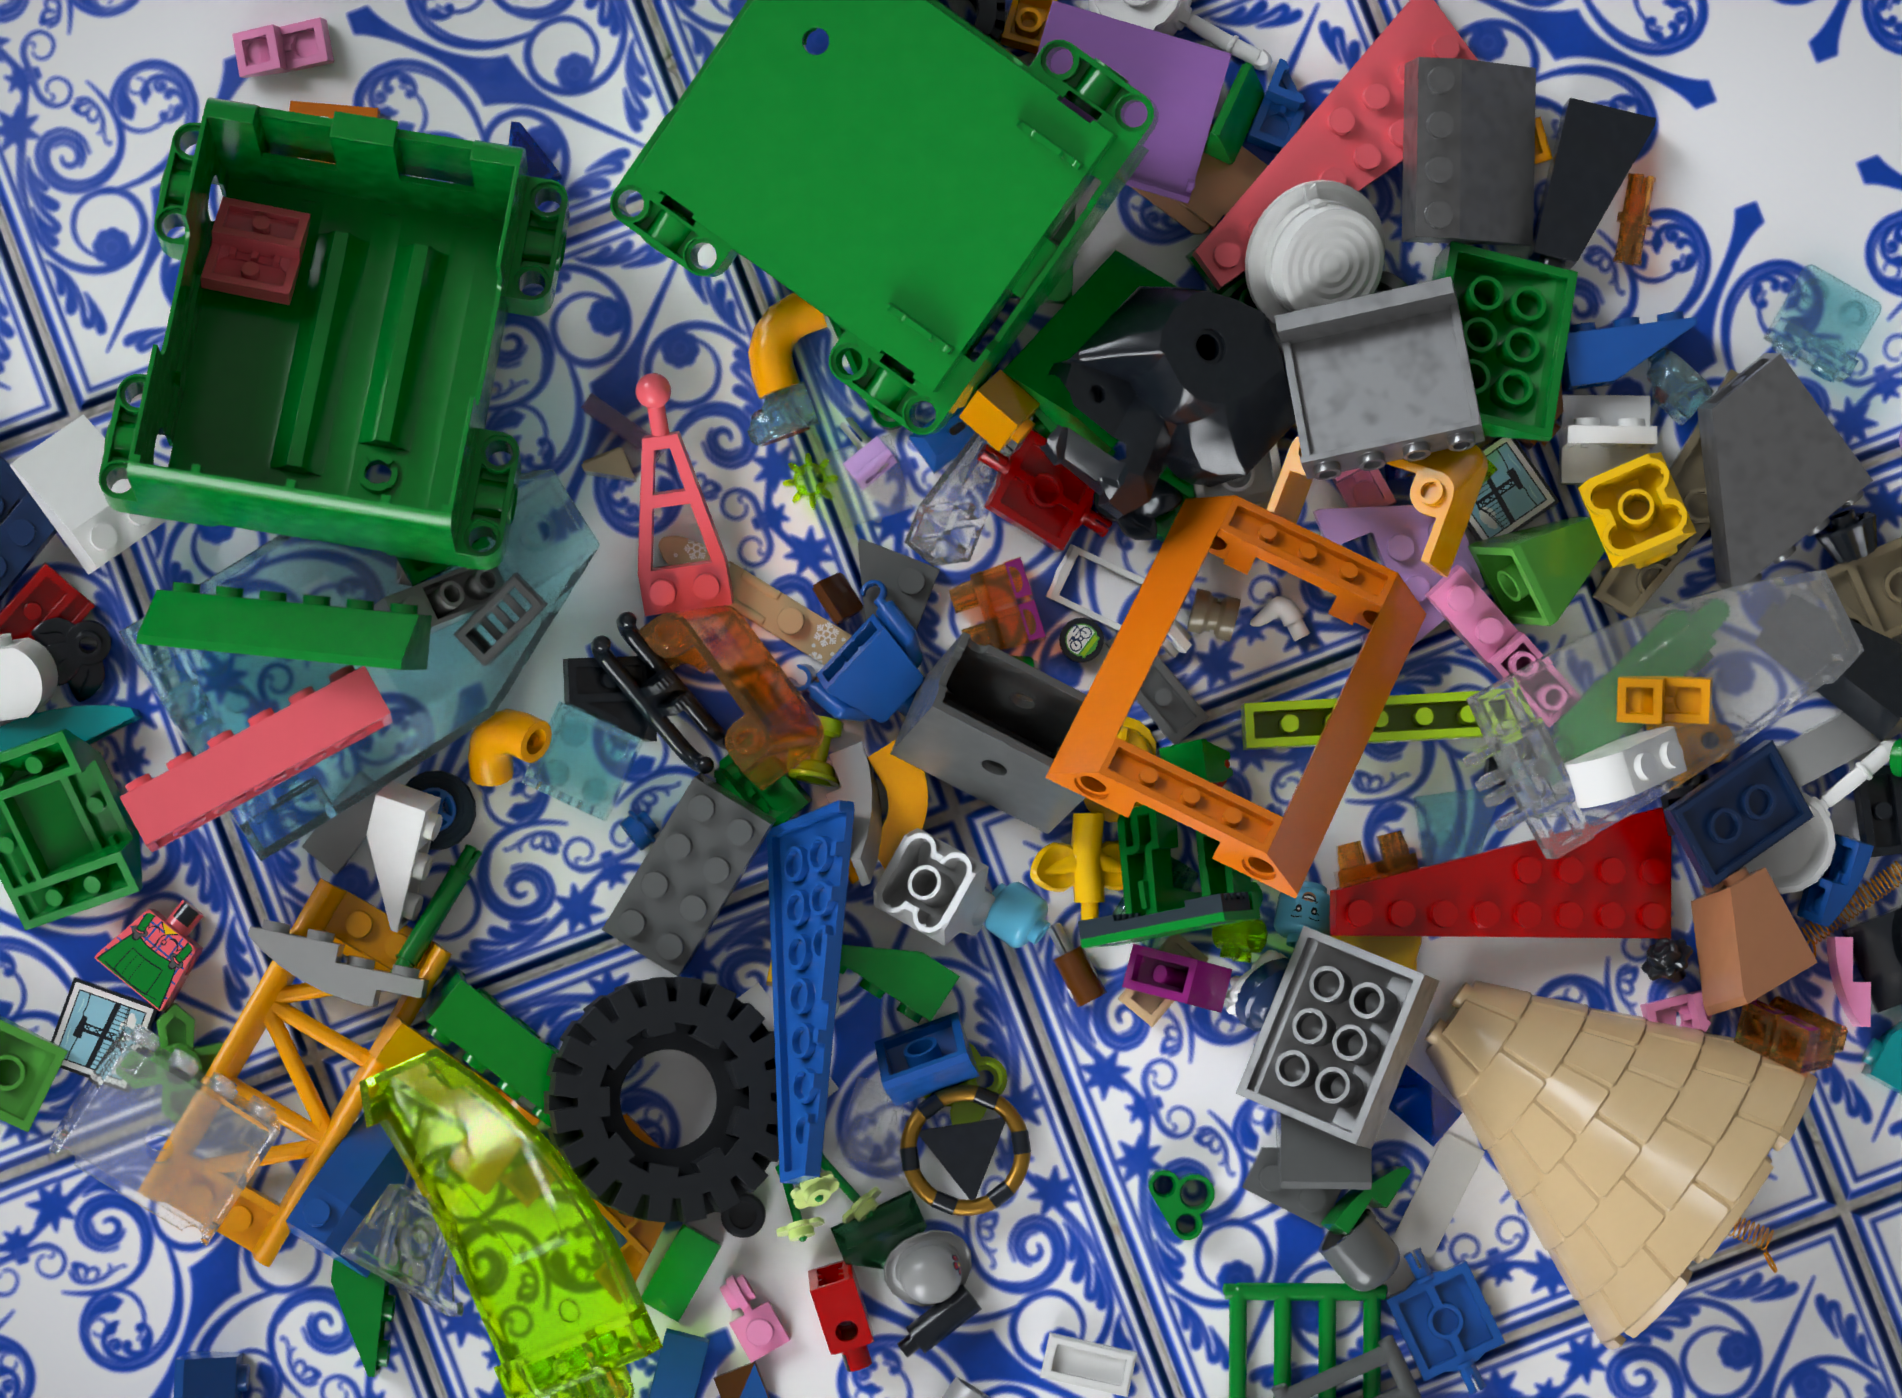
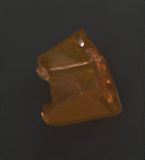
M724 605L664 613L638 630L650 648L661 656L672 670L684 664L696 667L702 674L709 669L713 670L745 714L728 729L725 736V747L740 770L761 791L765 790L821 746L824 739V727L821 720L745 618L735 608Z

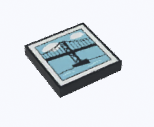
M1497 437L1481 448L1488 460V470L1467 528L1476 541L1516 532L1560 502L1515 438Z
M74 977L51 1042L68 1050L60 1068L129 1092L132 1086L116 1073V1065L131 1048L146 1049L159 1010L148 1002Z

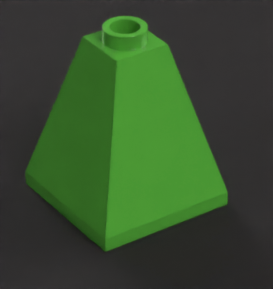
M1571 517L1484 539L1468 546L1497 607L1512 624L1551 626L1559 620L1605 552L1591 517Z

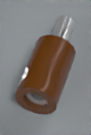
M1055 923L1054 926L1051 925L1047 931L1061 955L1053 961L1066 984L1070 997L1073 998L1077 1007L1083 1006L1107 993L1085 949L1081 945L1076 948L1073 947L1061 923Z

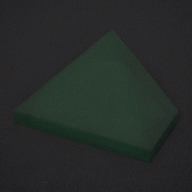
M909 1190L880 1204L870 1218L867 1217L861 1222L854 1218L847 1224L842 1222L830 1229L846 1264L884 1269V1264L890 1252L903 1240L924 1232L927 1224L912 1191Z

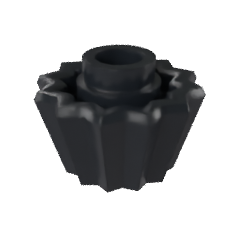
M1854 509L1845 510L1829 518L1830 523L1823 530L1815 534V538L1836 563L1841 564L1868 556L1877 548L1876 514L1870 511L1855 514Z

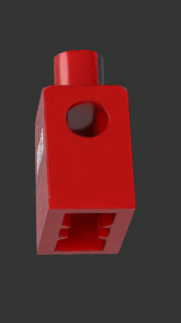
M851 1258L809 1270L810 1293L830 1354L836 1355L841 1353L848 1372L858 1371L870 1366L872 1360L867 1345L874 1342L873 1331ZM844 1321L852 1322L849 1325H840V1323Z

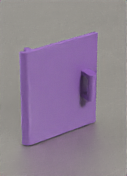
M1053 0L1037 55L1048 42L1053 40L1068 41L1095 59L1096 57L1127 79L1131 86L1150 98L1158 109V122L1153 132L1143 144L1149 150L1125 185L1188 204L1192 190L1196 186V175L1232 54ZM1066 49L1057 51L1051 59V68L1055 74L1066 73L1073 64V56ZM1064 98L1060 101L1088 122L1097 121L1069 100ZM1135 102L1127 107L1125 121L1129 127L1141 126L1146 121L1148 114L1146 106L1142 102Z

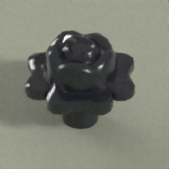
M1668 938L1658 939L1655 944L1650 945L1646 953L1647 959L1641 969L1652 981L1666 978L1672 983H1678L1686 976L1685 969L1688 967V958L1693 953V949L1681 938L1675 941Z

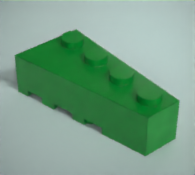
M453 965L428 995L421 1007L426 1021L431 1024L427 1031L447 1047L452 1041L466 1051L462 1056L464 1061L481 1074L486 1069L493 1072L500 1078L497 1083L500 1089L516 1101L521 1096H524L535 1105L531 1112L551 1127L550 1115L544 1114V1091H549L551 1077L547 1076L546 1073L552 1054H558L559 1049L549 1042L546 1044L540 1040L541 1036L522 1019L515 1015L510 1017L505 1013L506 1009L486 990L480 988L476 990L469 985L465 979L466 974Z

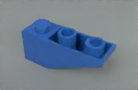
M1678 311L1659 314L1656 316L1657 322L1640 324L1639 317H1628L1613 320V327L1596 329L1595 322L1571 325L1569 327L1562 371L1565 391L1611 385L1697 324V317L1684 318L1683 312Z

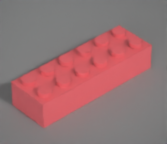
M353 665L345 666L328 677L331 682L327 686L317 691L312 686L304 688L288 698L290 702L288 707L274 713L272 708L265 709L247 720L250 725L247 729L235 735L231 729L224 731L207 741L209 749L194 757L190 751L183 753L166 763L168 771L155 778H152L147 773L125 785L128 792L120 796V799L149 850L154 852L392 724L391 712L366 667L362 666L355 670Z

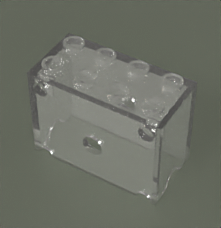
M124 1024L52 1134L50 1140L53 1142L49 1147V1151L54 1154L61 1150L71 1151L76 1159L74 1166L179 1230L183 1231L191 1226L198 1228L201 1232L200 1242L207 1246L280 1134L279 1121L274 1113L276 1109L257 1096L253 1095L250 1101L238 1095L237 1085L218 1072H214L209 1077L199 1071L197 1066L199 1061L181 1049L175 1048L173 1053L159 1046L160 1043L158 1041L160 1037L142 1025L136 1024L135 1028L131 1029ZM156 1136H164L172 1142L163 1150H155L147 1144Z

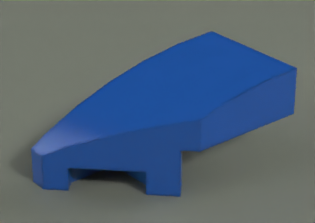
M1281 58L1246 141L1276 154L1283 149L1299 130L1305 115L1303 110L1305 99L1301 91H1297L1288 72L1290 68L1287 61Z

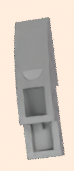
M264 920L262 928H249L248 936L266 955L292 975L325 993L369 1007H378L381 991L416 998H426L429 980L418 978L420 969L393 964L392 972L374 969L375 960L349 955L347 963H342L345 944L333 942L334 933L308 929L307 937L290 934L291 925L270 920Z

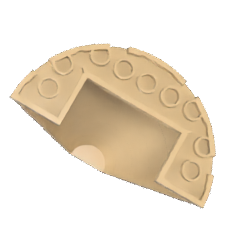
M1475 980L1472 985L1465 982L1450 1002L1456 1008L1446 1022L1439 1018L1427 1033L1424 1040L1430 1044L1425 1052L1450 1094L1460 1105L1484 1150L1488 1151L1513 1199L1518 1200L1543 1248L1548 1251L1573 1299L1579 1302L1600 1341L1599 1343L1611 1350L1620 1348L1626 1341V1338L1621 1334L1624 1332L1635 1338L1654 1322L1688 1285L1693 1274L1687 1268L1690 1263L1694 1261L1699 1264L1704 1259L1709 1260L1750 1205L1774 1168L1771 1165L1772 1159L1767 1155L1772 1148L1775 1151H1779L1790 1141L1805 1113L1818 1080L1813 1075L1819 1068L1818 1060L1802 1051L1760 1045L1756 1041L1705 1033L1690 1027L1652 1022L1642 1016L1590 1008L1587 1004L1532 995L1528 991Z

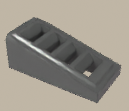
M515 572L453 635L485 667L492 664L548 603L518 572ZM514 588L532 605L527 612L509 594ZM502 601L520 618L516 623L498 606ZM491 613L508 629L505 634L487 618ZM480 624L497 641L493 646L478 632L477 628Z

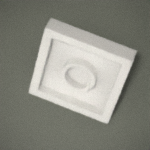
M1562 395L1564 412L1559 416V425L1562 426L1559 430V485H1582L1594 476L1650 453V449L1657 445V426H1650L1651 396Z

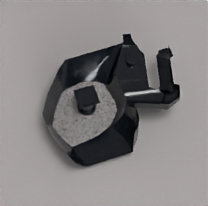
M1139 286L1070 359L1053 363L1048 374L1055 375L1061 379L1071 395L1073 405L1112 437L1126 443V458L1116 460L1070 428L1060 425L1050 434L1046 445L1039 448L1054 466L1062 464L1099 494L1098 506L1117 519L1150 502L1163 464L1178 478L1192 485L1212 487L1246 476L1296 423L1286 368L1265 313L1236 299L1209 291L1182 287Z

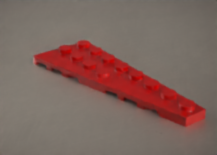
M1655 807L1647 811L1624 815L1572 830L1545 835L1490 849L1485 852L1451 859L1446 862L1330 890V936L1671 939V836H1668L1663 808Z

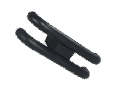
M632 612L621 613L616 620L619 633L653 674L640 685L610 649L611 641L604 635L595 637L591 642L593 656L688 767L701 774L712 772L714 768L713 760L699 753L667 716H675L684 710L713 743L726 750H734L738 747V736L725 730L700 703L636 626V616Z

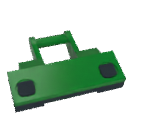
M1198 739L1159 748L1160 758L1217 786L1223 787L1227 779L1233 776V770L1229 768L1230 762L1228 761L1231 758L1230 753L1208 742L1206 739ZM1145 805L1133 808L1129 818L1120 814L1117 820L1126 914L1078 921L1082 948L1120 946L1260 919L1259 907L1263 901V893L1256 882H1251V877L1212 859L1219 841L1199 831L1195 832L1201 892L1174 888L1171 849L1179 847L1177 821Z

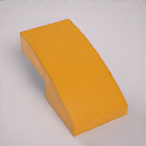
M1620 676L1618 677L1616 722L1710 724L1713 677Z

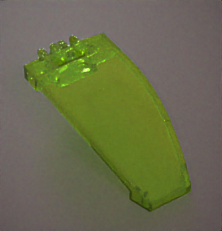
M437 1048L360 1081L359 1085L366 1126L369 1128L378 1123L381 1124L426 1201L465 1280L501 1364L494 1367V1370L506 1398H543L550 1395V1398H634L635 1388L631 1382L626 1364L642 1359L663 1348L625 1258L606 1220L582 1182L555 1147L535 1125H532L498 1092L459 1062Z

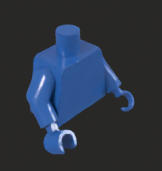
M869 580L862 586L860 594L865 597L870 587H880V595L874 601L878 608L876 615L872 614L817 674L815 669L809 664L796 665L807 675V682L804 685L799 684L792 677L787 678L788 686L795 691L807 690L810 692L809 698L836 719L865 722L872 718L879 723H884L896 711H899L906 717L916 695L915 690L923 683L925 678L918 669L922 663L923 655L917 631L894 601H886L887 588L885 584L878 580Z

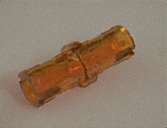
M1628 173L1623 210L1617 213L1616 222L1620 223L1613 262H1625L1626 265L1641 266L1646 228L1652 226L1653 218L1649 216L1656 177L1649 175L1644 177V174Z

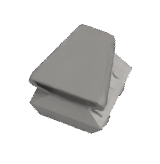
M917 828L904 835L873 891L874 906L944 946L959 933L975 936L982 928L989 910L995 901V896L985 887L989 866Z

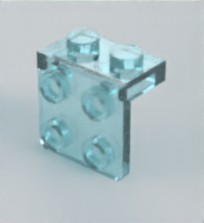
M1809 264L1800 272L1763 339L1772 343V349L1777 353H1781L1782 356L1791 360L1798 358L1812 366L1810 370L1820 378L1829 382H1834L1835 380L1841 382L1851 376L1859 362L1855 357L1880 315L1882 306L1874 298L1816 265Z

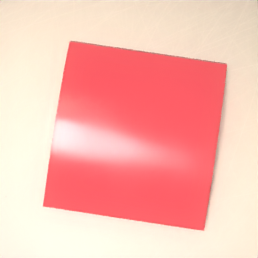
M222 197L211 231L212 244L201 274V288L290 305L305 250L311 214Z

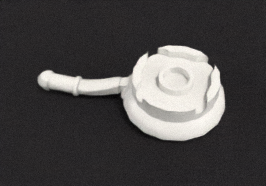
M1088 0V7L1091 12L1171 36L1186 26L1206 41L1252 64L1254 69L1267 70L1272 66V57L1266 50H1260L1240 40L1239 36H1232L1199 16L1191 14L1192 8L1190 6L1192 0Z
M1886 739L1880 742L1874 751L1861 762H1856L1855 768L1821 795L1820 799L1815 796L1810 797L1807 793L1801 792L1814 817L1743 867H1746L1749 873L1766 867L1780 894L1800 892L1818 882L1831 865L1836 846L1833 823L1829 818L1831 814L1828 808H1831L1845 798L1865 780H1871L1873 778L1872 775L1889 761L1890 752L1896 740Z

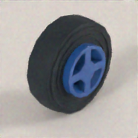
M442 770L425 771L412 777L405 784V786L441 798L438 814L442 815V824L434 841L431 840L429 850L448 849L459 844L471 832L476 818V801L469 786L458 776Z

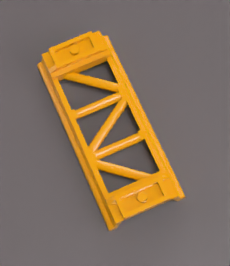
M320 878L289 933L307 937L308 929L334 933L333 942L345 944L344 955L375 960L374 969L390 972L393 964L397 961L396 954L401 950L413 928L405 925L397 933L391 931L386 912L340 886ZM432 940L417 965V969H420L418 978L429 980L426 998L401 995L374 1043L394 1016H397L411 1026L452 956L443 946ZM274 960L271 961L138 1189V1192L150 1199L169 1203L248 1249L257 1262L267 1267L271 1266L290 1233L286 1223L287 1218L309 1184L350 1131L386 1069L384 1065L370 1055L369 1049L360 1046L288 1004L333 995L325 993L305 982L291 985L296 976L283 969ZM284 1022L360 1066L331 1117L327 1113ZM266 1028L311 1121L238 1078L239 1073ZM227 1094L307 1139L201 1158L193 1153ZM306 1158L281 1203L227 1173Z

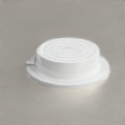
M1315 180L1292 187L1278 196L1258 219L1246 250L1245 277L1250 296L1259 311L1265 313L1269 321L1276 325L1275 315L1374 294L1381 279L1385 257V237L1380 218L1364 195L1354 188L1336 181Z

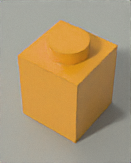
M999 370L976 391L959 418L1000 452L1011 440L1019 444L1035 426V423L1030 419L1040 406V403L1002 370Z

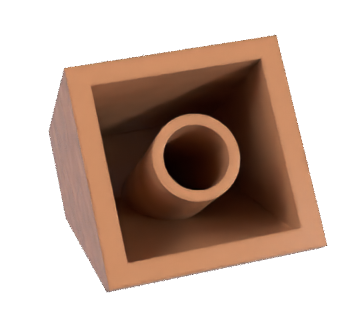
M1742 867L1713 888H1705L1703 885L1702 888L1705 894L1691 901L1703 1005L1708 1016L1749 1004L1818 963L1766 867L1750 873L1746 867Z

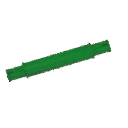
M466 844L454 866H449L448 872L401 950L396 954L397 961L395 965L417 969L418 963L466 883L471 879L469 874L479 857L482 856V852L476 850L477 848Z

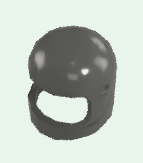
M1365 1209L1352 1230L1356 1229L1347 1237L1341 1240L1347 1234H1333L1328 1231L1319 1246V1252L1350 1288L1360 1292L1370 1291L1384 1284L1397 1270L1400 1262V1252L1397 1245L1376 1220V1216L1372 1211Z

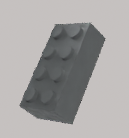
M701 773L698 774L691 781L602 930L674 975L680 976L691 962L775 824L776 819Z

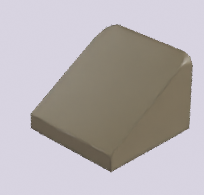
M617 447L582 461L583 464L581 466L586 475L637 482L623 448Z

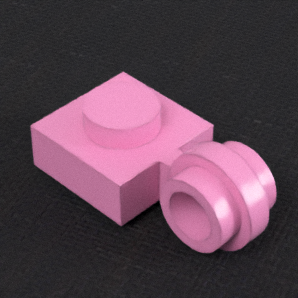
M743 1274L737 1278L732 1275L725 1279L727 1284L720 1287L723 1297L732 1311L740 1307L744 1313L729 1324L751 1363L791 1340L769 1300L753 1309L749 1301L755 1299L756 1296Z

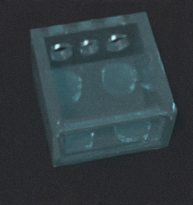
M559 701L549 722L552 730L549 748L538 761L530 763L521 783L607 822L644 740Z

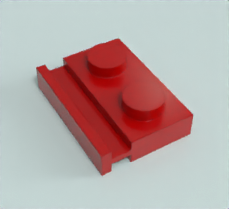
M44 562L0 611V634L10 633L12 640L28 637L35 640L31 631L41 622L50 618L61 617L76 624L88 615L95 607V604L80 593L78 589L49 564Z

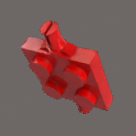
M1031 430L1008 456L990 447L989 444H984L980 450L982 453L977 455L976 460L983 462L998 472L996 485L984 505L986 509L1056 552L1064 550L1072 533L1081 525L1086 526L1102 538L1108 533L1109 529L1107 528L1112 526V521L1103 518L1091 509L1095 491L1062 464L1053 465L1039 448L1046 445V438Z

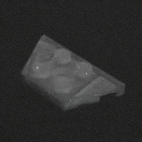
M389 1184L342 1247L341 1255L446 1316L462 1317L464 1311L463 1302H455L453 1275L462 1274L461 1257L458 1252V1217L404 1184Z

